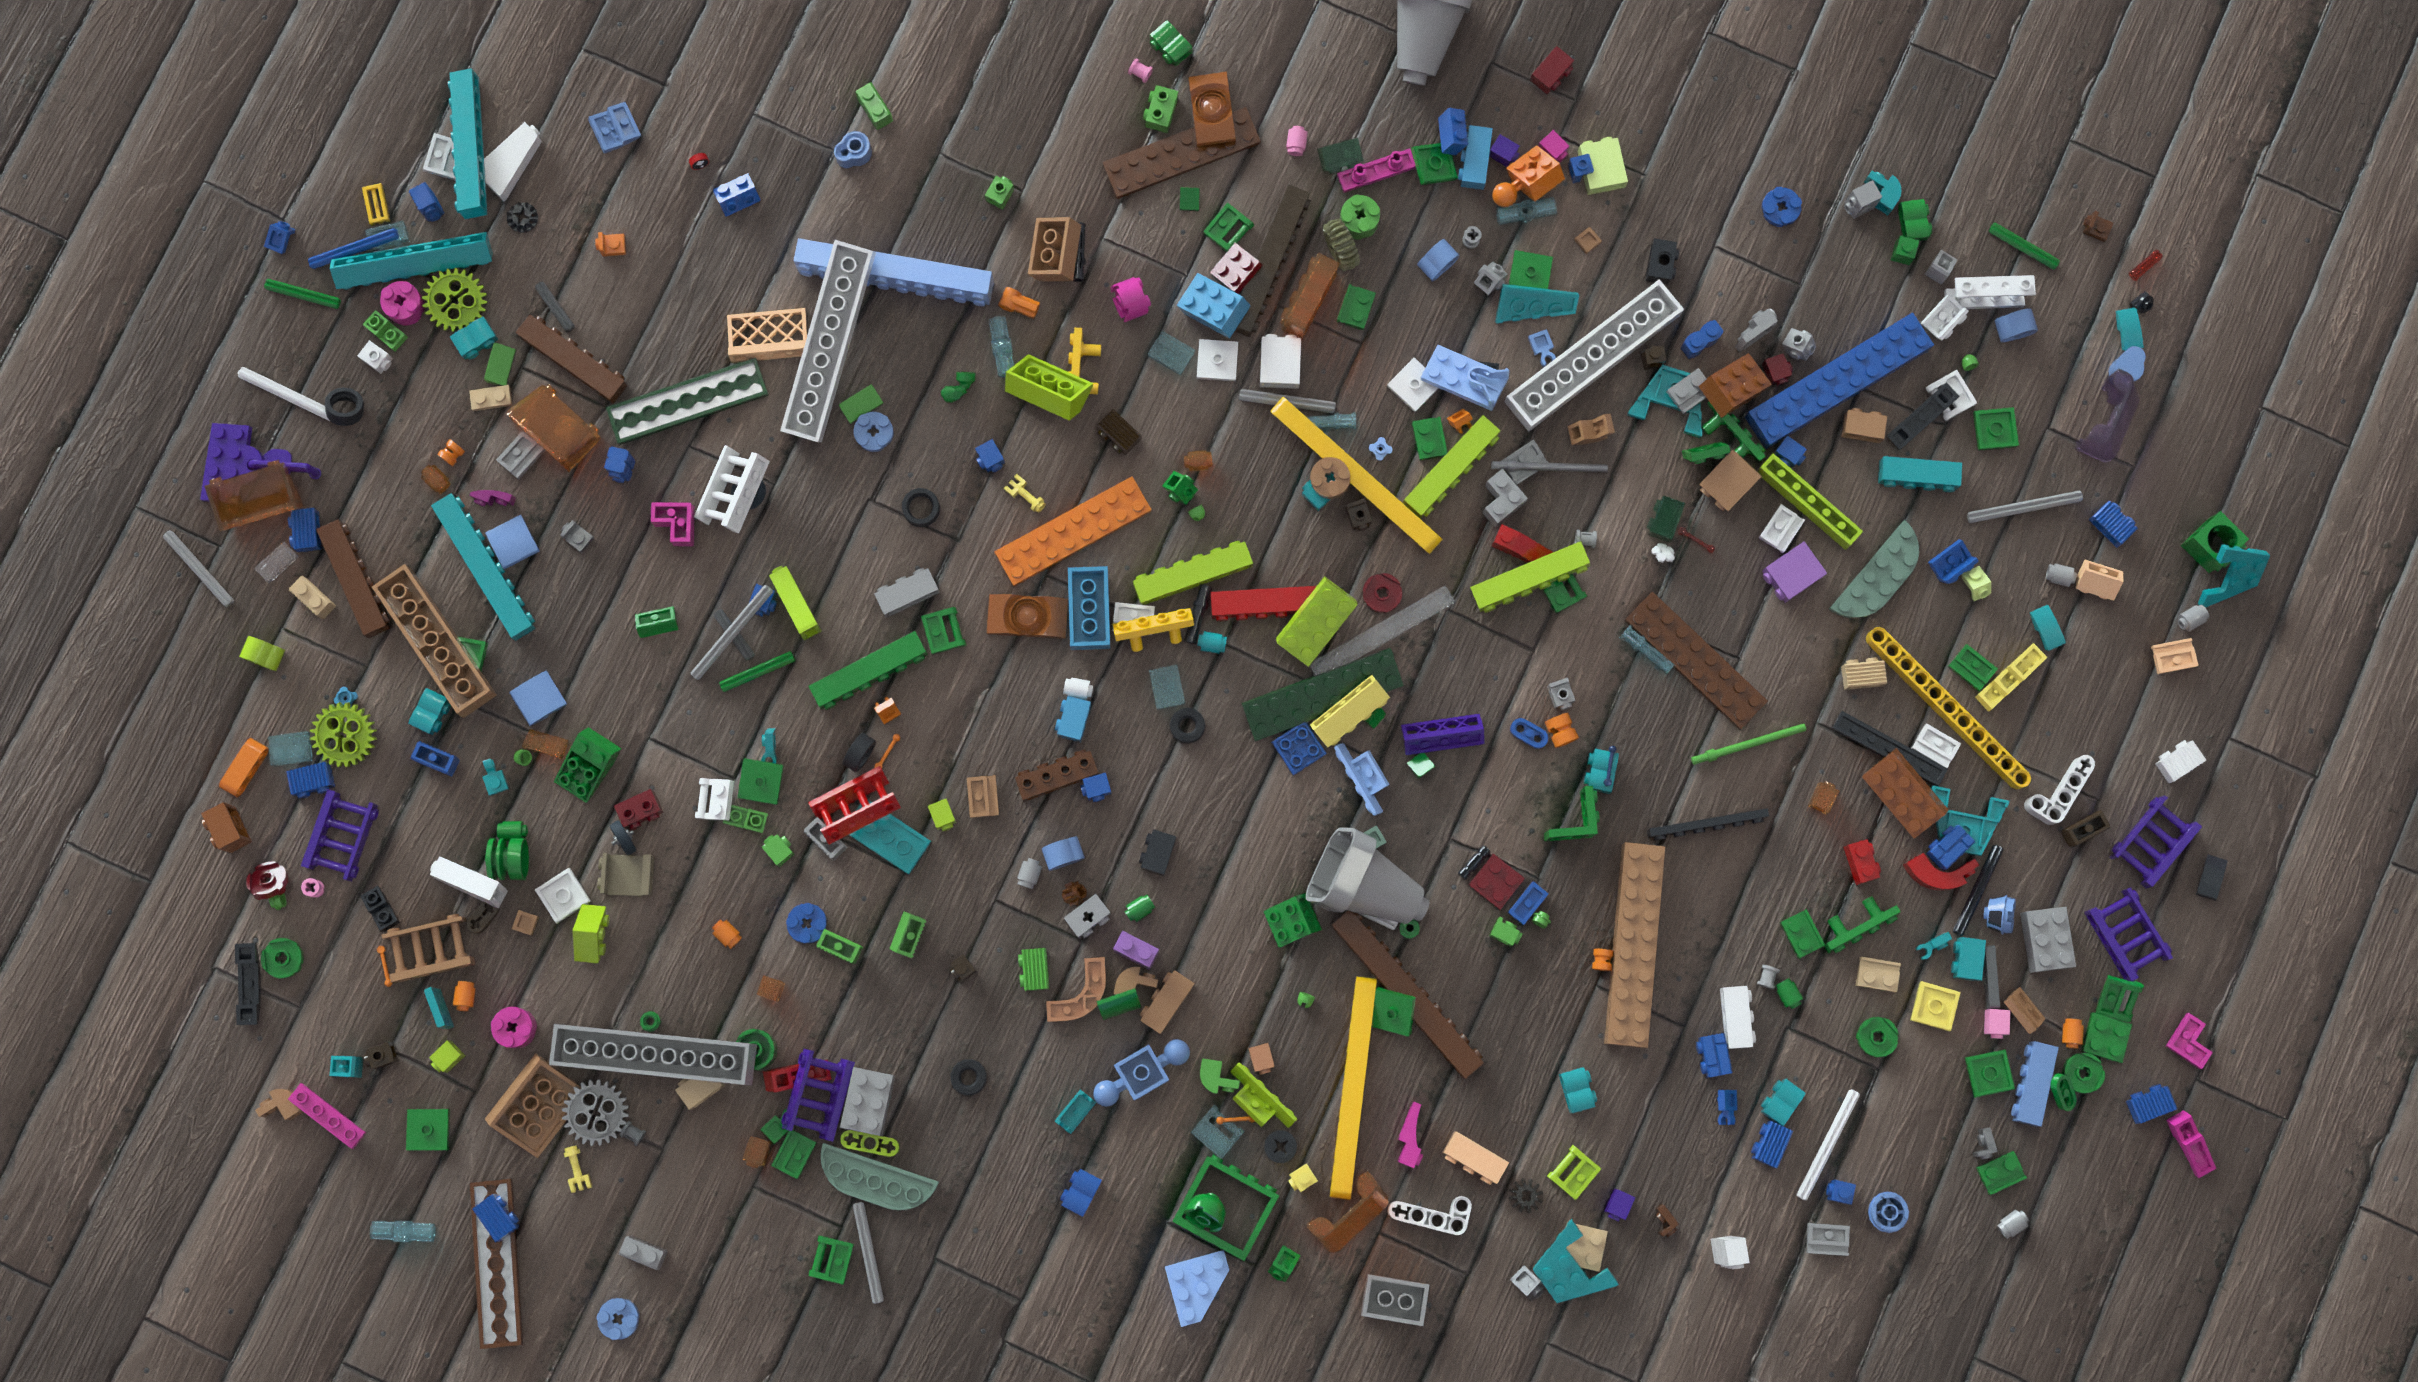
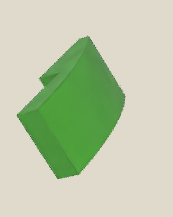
M376 310L363 323V326L394 352L408 338Z
M731 805L730 820H723V824L763 833L768 814Z

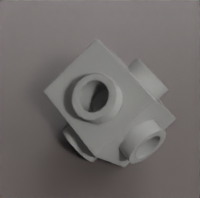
M1492 262L1488 266L1484 264L1477 273L1479 276L1474 281L1479 288L1489 295L1495 289L1499 291L1502 284L1506 283L1504 278L1507 276V273L1502 266Z
M1791 328L1782 343L1785 352L1796 360L1803 359L1807 361L1816 348L1811 333L1805 330L1801 332Z

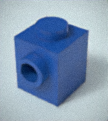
M1787 436L1774 454L1792 469L1795 465L1800 466L1806 458L1803 454L1807 449Z
M993 439L975 448L979 456L976 459L981 469L985 468L988 473L1000 470L1003 467L1002 465L1005 464L1004 458Z
M756 584L750 601L763 586ZM773 590V593L755 615L763 617V614L769 616L770 612H774L777 605L775 600L777 593L775 590Z
M1106 773L1083 779L1084 784L1080 785L1083 797L1087 796L1088 800H1093V802L1104 800V796L1112 794Z
M1831 1180L1826 1189L1827 1200L1852 1205L1856 1185L1839 1180Z

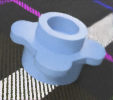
M1380 437L1376 443L1370 444L1369 451L1373 452L1376 459L1381 461L1387 454L1392 453V447L1387 445L1385 438Z

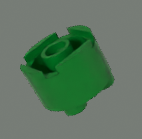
M749 1029L741 1033L736 1042L757 1044V1047H760L755 1057L754 1071L768 1068L777 1057L776 1041L766 1031Z

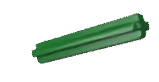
M1997 223L1991 225L1989 233L2053 270L2059 265L2060 260Z
M266 279L264 284L266 290L338 309L341 304V300L337 297L272 279Z
M789 651L720 681V687L723 692H726L793 663L795 658L793 653Z

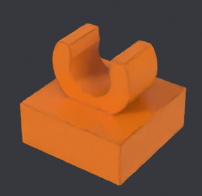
M1461 409L1449 416L1447 420L1449 425L1454 427L1460 434H1463L1462 426L1466 424L1467 428L1470 429L1472 427L1470 421L1473 418L1470 412Z
M885 697V702L880 705L878 702L875 703L876 707L874 708L883 724L901 715L892 698L889 699L888 697Z

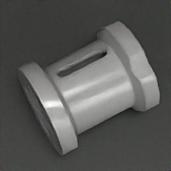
M1471 226L1465 230L1462 239L1465 247L1473 249L1479 245L1482 234L1477 227ZM1469 235H1473V238H1475V240H1471V237H1469Z
M1576 530L1575 543L1581 541L1583 546H1591L1592 549H1595L1597 531L1591 533Z
M1762 965L1763 972L1757 985L1774 989V981L1780 970L1768 965Z

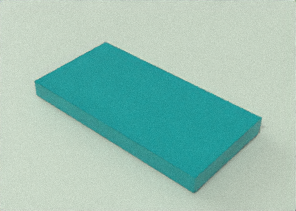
M861 803L856 811L862 808ZM891 814L849 834V836L908 875H910L931 843L929 839Z

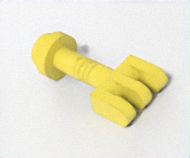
M1016 474L1014 478L1019 483L1016 484L1013 480H1010L1009 484L1013 489L1011 490L1008 486H1005L1003 489L1013 498L1017 494L1021 495L1032 505V511L1041 512L1046 505L1044 499L1041 497L1036 499L1024 489L1027 482Z
M577 1145L565 1148L564 1157H569L574 1174V1178L568 1179L571 1193L576 1192V1183L578 1184L579 1191L584 1190V1181L588 1189L592 1188L589 1173L582 1175L577 1157L580 1149H577Z

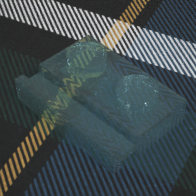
M1161 331L1147 356L1175 373L1182 375L1195 354V349Z
M1178 665L1149 670L1157 710L1185 704Z
M304 731L269 736L270 765L277 766L313 761L309 738L310 732Z

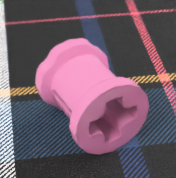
M1136 58L1131 64L1128 74H1134L1141 78L1142 82L1146 83L1153 72V67L1145 66Z
M313 878L304 880L301 886L303 894L317 898L323 895L325 888L321 881ZM312 884L315 885V886H314V889H315L314 892L311 891V890H312V887H311Z

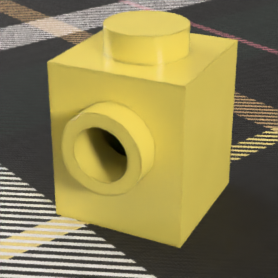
M1307 1164L1289 1174L1291 1179L1288 1180L1294 1191L1298 1189L1299 1192H1302L1318 1181Z

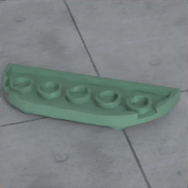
M1905 520L1891 534L1829 610L1846 618L1867 617L1881 609L1914 570L1919 557L1917 536Z
M826 1143L822 1145L821 1165L828 1181L837 1190L849 1196L892 1210H907L917 1207L928 1200L939 1184V1181Z

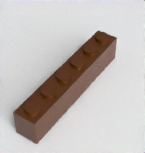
M529 314L516 331L518 337L614 404L628 386L624 381L625 377L617 371L612 373L608 370L609 366L603 361H595L593 359L594 355L586 349L583 351L578 349V344L572 339L568 338L566 340L561 337L562 333L555 327L551 329L547 327V322L541 317L536 316L534 318Z
M337 519L316 529L363 635L371 638L391 629L389 626V622H391L390 617L386 611L383 612L380 606L383 603L372 588L375 585L372 578L366 575L365 569L367 567L362 558L359 559L357 555L359 549L355 541H351L349 537L351 531L346 523L343 524Z

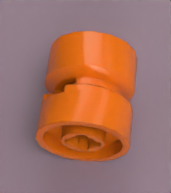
M1569 713L1561 714L1544 722L1548 732L1553 734L1551 739L1555 748L1562 747L1579 739L1576 729L1571 727L1573 722Z

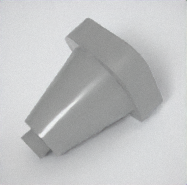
M1397 0V69L1405 71L1403 76L1404 82L1425 86L1427 76H1436L1464 13H1469L1472 0Z
M1338 828L1333 833L1306 891L1307 901L1327 911L1344 912L1347 910L1403 924H1408L1412 919L1416 921L1422 920L1430 903L1429 899L1424 898L1423 887L1376 850V839L1355 828Z

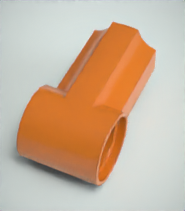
M1006 287L998 306L1008 312L1015 311L1034 319L1040 302L1023 296L1013 288Z

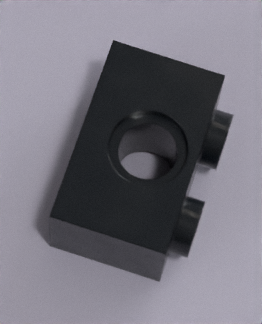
M1653 239L1645 281L1656 282L1660 279L1663 284L1669 285L1671 279H1675L1676 268L1673 267L1674 260L1677 261L1679 256V249H1676L1677 242ZM1659 259H1665L1668 264H1660Z

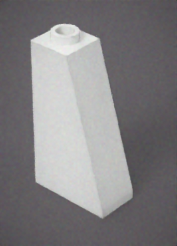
M525 122L484 159L485 183L503 202L507 200L542 142L538 136L540 132L533 125L529 127Z
M442 857L434 861L430 869V875L434 879L496 908L500 907L508 892L499 882Z

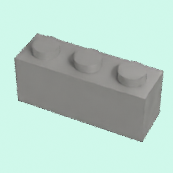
M924 568L918 569L913 572V576L908 578L906 576L901 577L895 581L896 584L889 587L884 585L877 589L878 592L874 594L886 618L940 593L928 568L925 570Z

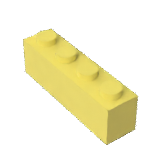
M1371 675L1312 722L1310 726L1327 747L1336 745L1344 734L1352 732L1362 720H1367L1372 715V712L1377 708L1383 707L1390 697L1373 675Z

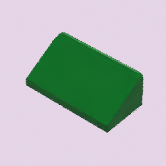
M674 606L635 614L636 630L640 638L678 630Z

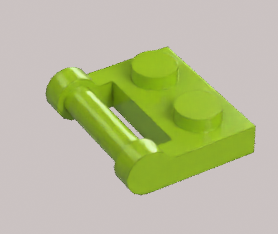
M1572 1145L1569 1148L1570 1152L1547 1177L1576 1200L1599 1173L1601 1168ZM1575 1157H1578L1581 1161L1567 1178L1562 1181L1559 1177Z

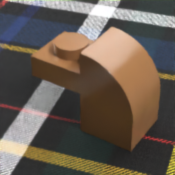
M1604 414L1593 420H1580L1568 426L1572 445L1599 442L1615 433L1611 414Z
M1130 967L1124 970L1117 978L1113 995L1136 989L1137 984L1157 989L1158 980L1155 979V975L1143 973V976H1140L1141 967Z
M288 1089L270 1091L272 1100L271 1098L264 1100L259 1104L260 1107L255 1110L259 1117H267L279 1109L285 1120H292L302 1114L303 1111L288 1100L294 1092Z

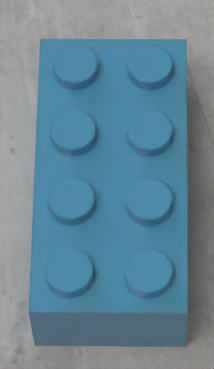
M1108 566L1068 568L1071 650L1111 649Z

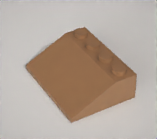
M535 1053L485 1120L490 1127L538 1158L567 1121L562 1119L563 1116L567 1115V1112H563L562 1108L568 1107L564 1100H571L568 1093L575 1094L574 1087L576 1086L581 1089V1086L554 1065H549L547 1060Z

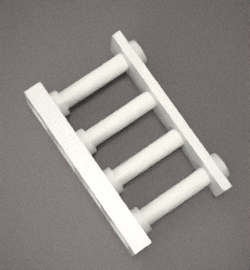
M2034 275L1955 278V289H1945L1944 296L1947 294L1951 295L1966 309L2019 308L2025 306L2024 296L2036 295Z
M725 445L694 518L706 525L710 524L712 518L721 520L722 526L735 533H739L770 461L753 452L749 459L739 457L740 453ZM735 464L745 467L741 477L731 475ZM727 482L738 485L734 495L723 493ZM720 500L730 503L726 514L715 511Z

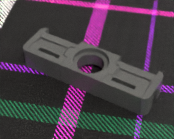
M1995 945L1985 947L1983 984L1985 988L1986 1009L2000 1008Z

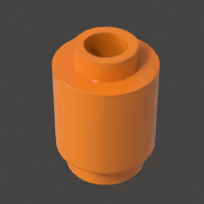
M727 919L724 922L719 920L712 927L714 930L712 934L725 947L728 946L732 949L742 939L739 935L740 932Z
M458 981L453 998V1006L456 1007V1010L467 1012L469 1008H473L476 991L473 982Z
M2065 1019L2062 1043L2066 1044V1048L2078 1049V1045H2083L2084 1025H2082V1020Z

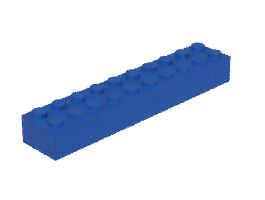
M1912 312L1750 410L1745 419L1764 448L1768 449L1928 352L1934 344Z

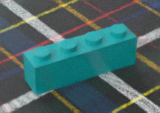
M1883 456L1879 460L1878 484H1884L1885 487L1902 485L1905 489L1923 487V490L1927 491L1938 488L1943 489L1944 492H1954L1961 486L1962 463L1888 456Z

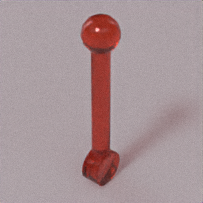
M1685 527L1679 528L1678 533L1680 535H1686L1707 548L1708 552H1714L1715 547L1713 545H1708L1686 531Z

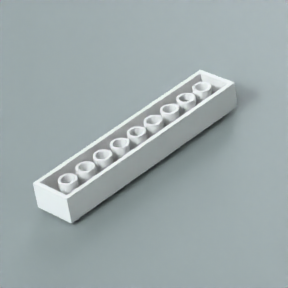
M838 240L834 241L780 431L815 442H822L876 252Z
M1659 279L1507 395L1504 402L1527 431H1531L1682 314L1683 307Z

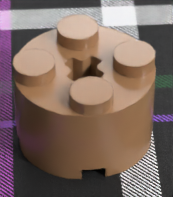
M1325 457L1319 460L1312 468L1310 475L1312 487L1323 498L1334 499L1340 497L1349 488L1350 471L1340 459ZM1334 474L1335 481L1328 483L1325 476Z

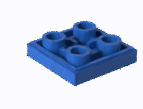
M1305 722L1295 726L1271 742L1293 776L1327 754Z

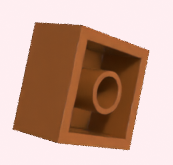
M223 802L201 813L204 818L202 824L207 831H210L212 835L210 840L215 848L232 853L252 843L235 806Z

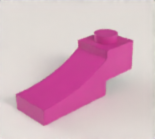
M1412 1102L1398 1137L1399 1141L1405 1143L1398 1162L1414 1168L1415 1165L1419 1166L1423 1157L1416 1141L1417 1118L1421 1108V1104Z
M2183 1110L2167 1119L2166 1121L2171 1133L2182 1148L2195 1176L2201 1178L2215 1170L2216 1166L2203 1135L2198 1132L2192 1116Z

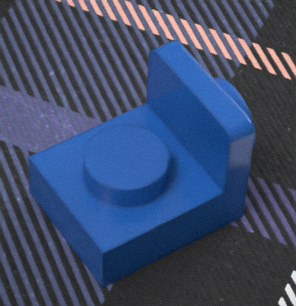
M1589 154L1570 158L1568 168L1573 183L1580 182L1583 175L1593 173L1594 169Z
M282 221L271 224L264 247L281 254L285 253L289 237L295 233V229L291 228L290 224Z

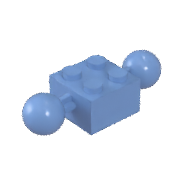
M1179 1039L1172 1040L1165 1046L1164 1053L1158 1057L1155 1056L1150 1045H1147L1116 1063L1114 1067L1121 1078L1115 1082L1108 1080L1099 1082L1093 1092L1095 1101L1101 1106H1112L1117 1102L1119 1093L1125 1089H1128L1135 1101L1169 1081V1078L1163 1067L1168 1064H1184L1190 1055L1188 1045Z

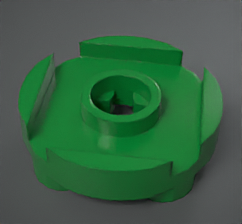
M277 938L270 941L261 954L263 969L269 975L279 979L290 978L300 972L304 960L303 951L299 944L287 938ZM281 953L287 956V960L283 964L277 960Z
M1872 1017L1860 1025L1856 1039L1861 1050L1867 1055L1875 1058L1884 1057L1896 1049L1898 1030L1889 1019ZM1874 1032L1877 1034L1882 1033L1881 1042L1873 1040Z
M2090 1053L2074 1054L2066 1060L2063 1066V1074L2069 1076L2074 1091L2077 1093H2091L2099 1089L2105 1079V1071L2101 1061ZM2086 1068L2088 1077L2081 1078L2079 1070Z

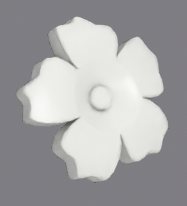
M1658 543L1651 550L1652 554L1656 555L1658 562L1663 563L1665 560L1673 562L1675 559L1674 550L1671 547H1667L1666 544Z

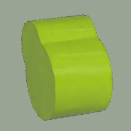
M248 636L239 657L277 672L285 650L263 640Z

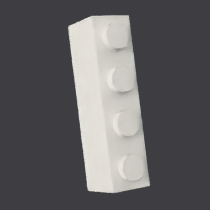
M1726 1236L1711 1239L1714 1263L1721 1264V1267L1728 1269L1744 1268V1264L1750 1263L1746 1238Z

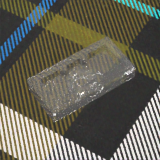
M283 542L254 569L267 583H271L299 556L286 542Z

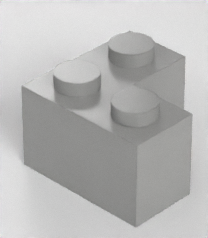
M1503 469L1491 477L1485 485L1496 500L1484 509L1483 514L1496 528L1521 508L1528 499Z

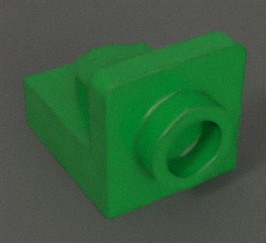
M1283 1245L1268 1273L1274 1279L1286 1282L1301 1255Z

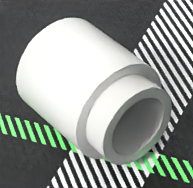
M1077 678L1066 679L1063 694L1086 701L1087 697L1092 696L1093 685H1090V681Z

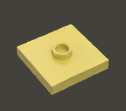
M1920 981L1910 1021L1950 1032L1961 992Z

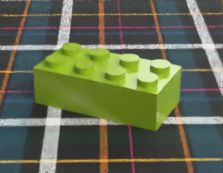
M1324 576L1276 637L1277 644L1309 667L1358 605L1356 599Z

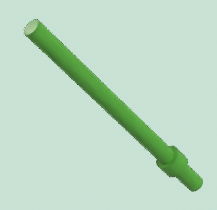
M1803 723L1717 750L1710 749L1705 751L1704 754L1691 757V762L1693 765L1705 761L1712 762L1717 760L1718 757L1806 731V726Z

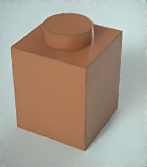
M1266 1043L1248 1048L1254 1072L1259 1071L1260 1075L1271 1072V1068L1275 1066L1269 1044Z

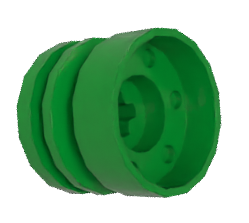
M490 838L488 840L485 854L488 878L505 880L508 871L510 880H526L529 870V847L526 838H511L508 847L504 838L499 840Z

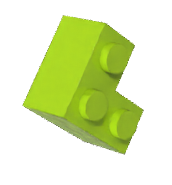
M581 905L573 928L574 961L599 963L601 955H605L606 944L603 943L605 927H608L610 919L609 915H606V906Z

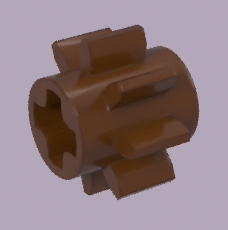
M1078 881L1065 884L1066 889L1062 891L1064 902L1070 904L1071 907L1083 904V898L1087 897L1085 886L1079 884Z

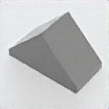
M1940 250L1925 275L1942 284L1950 275L1957 259Z

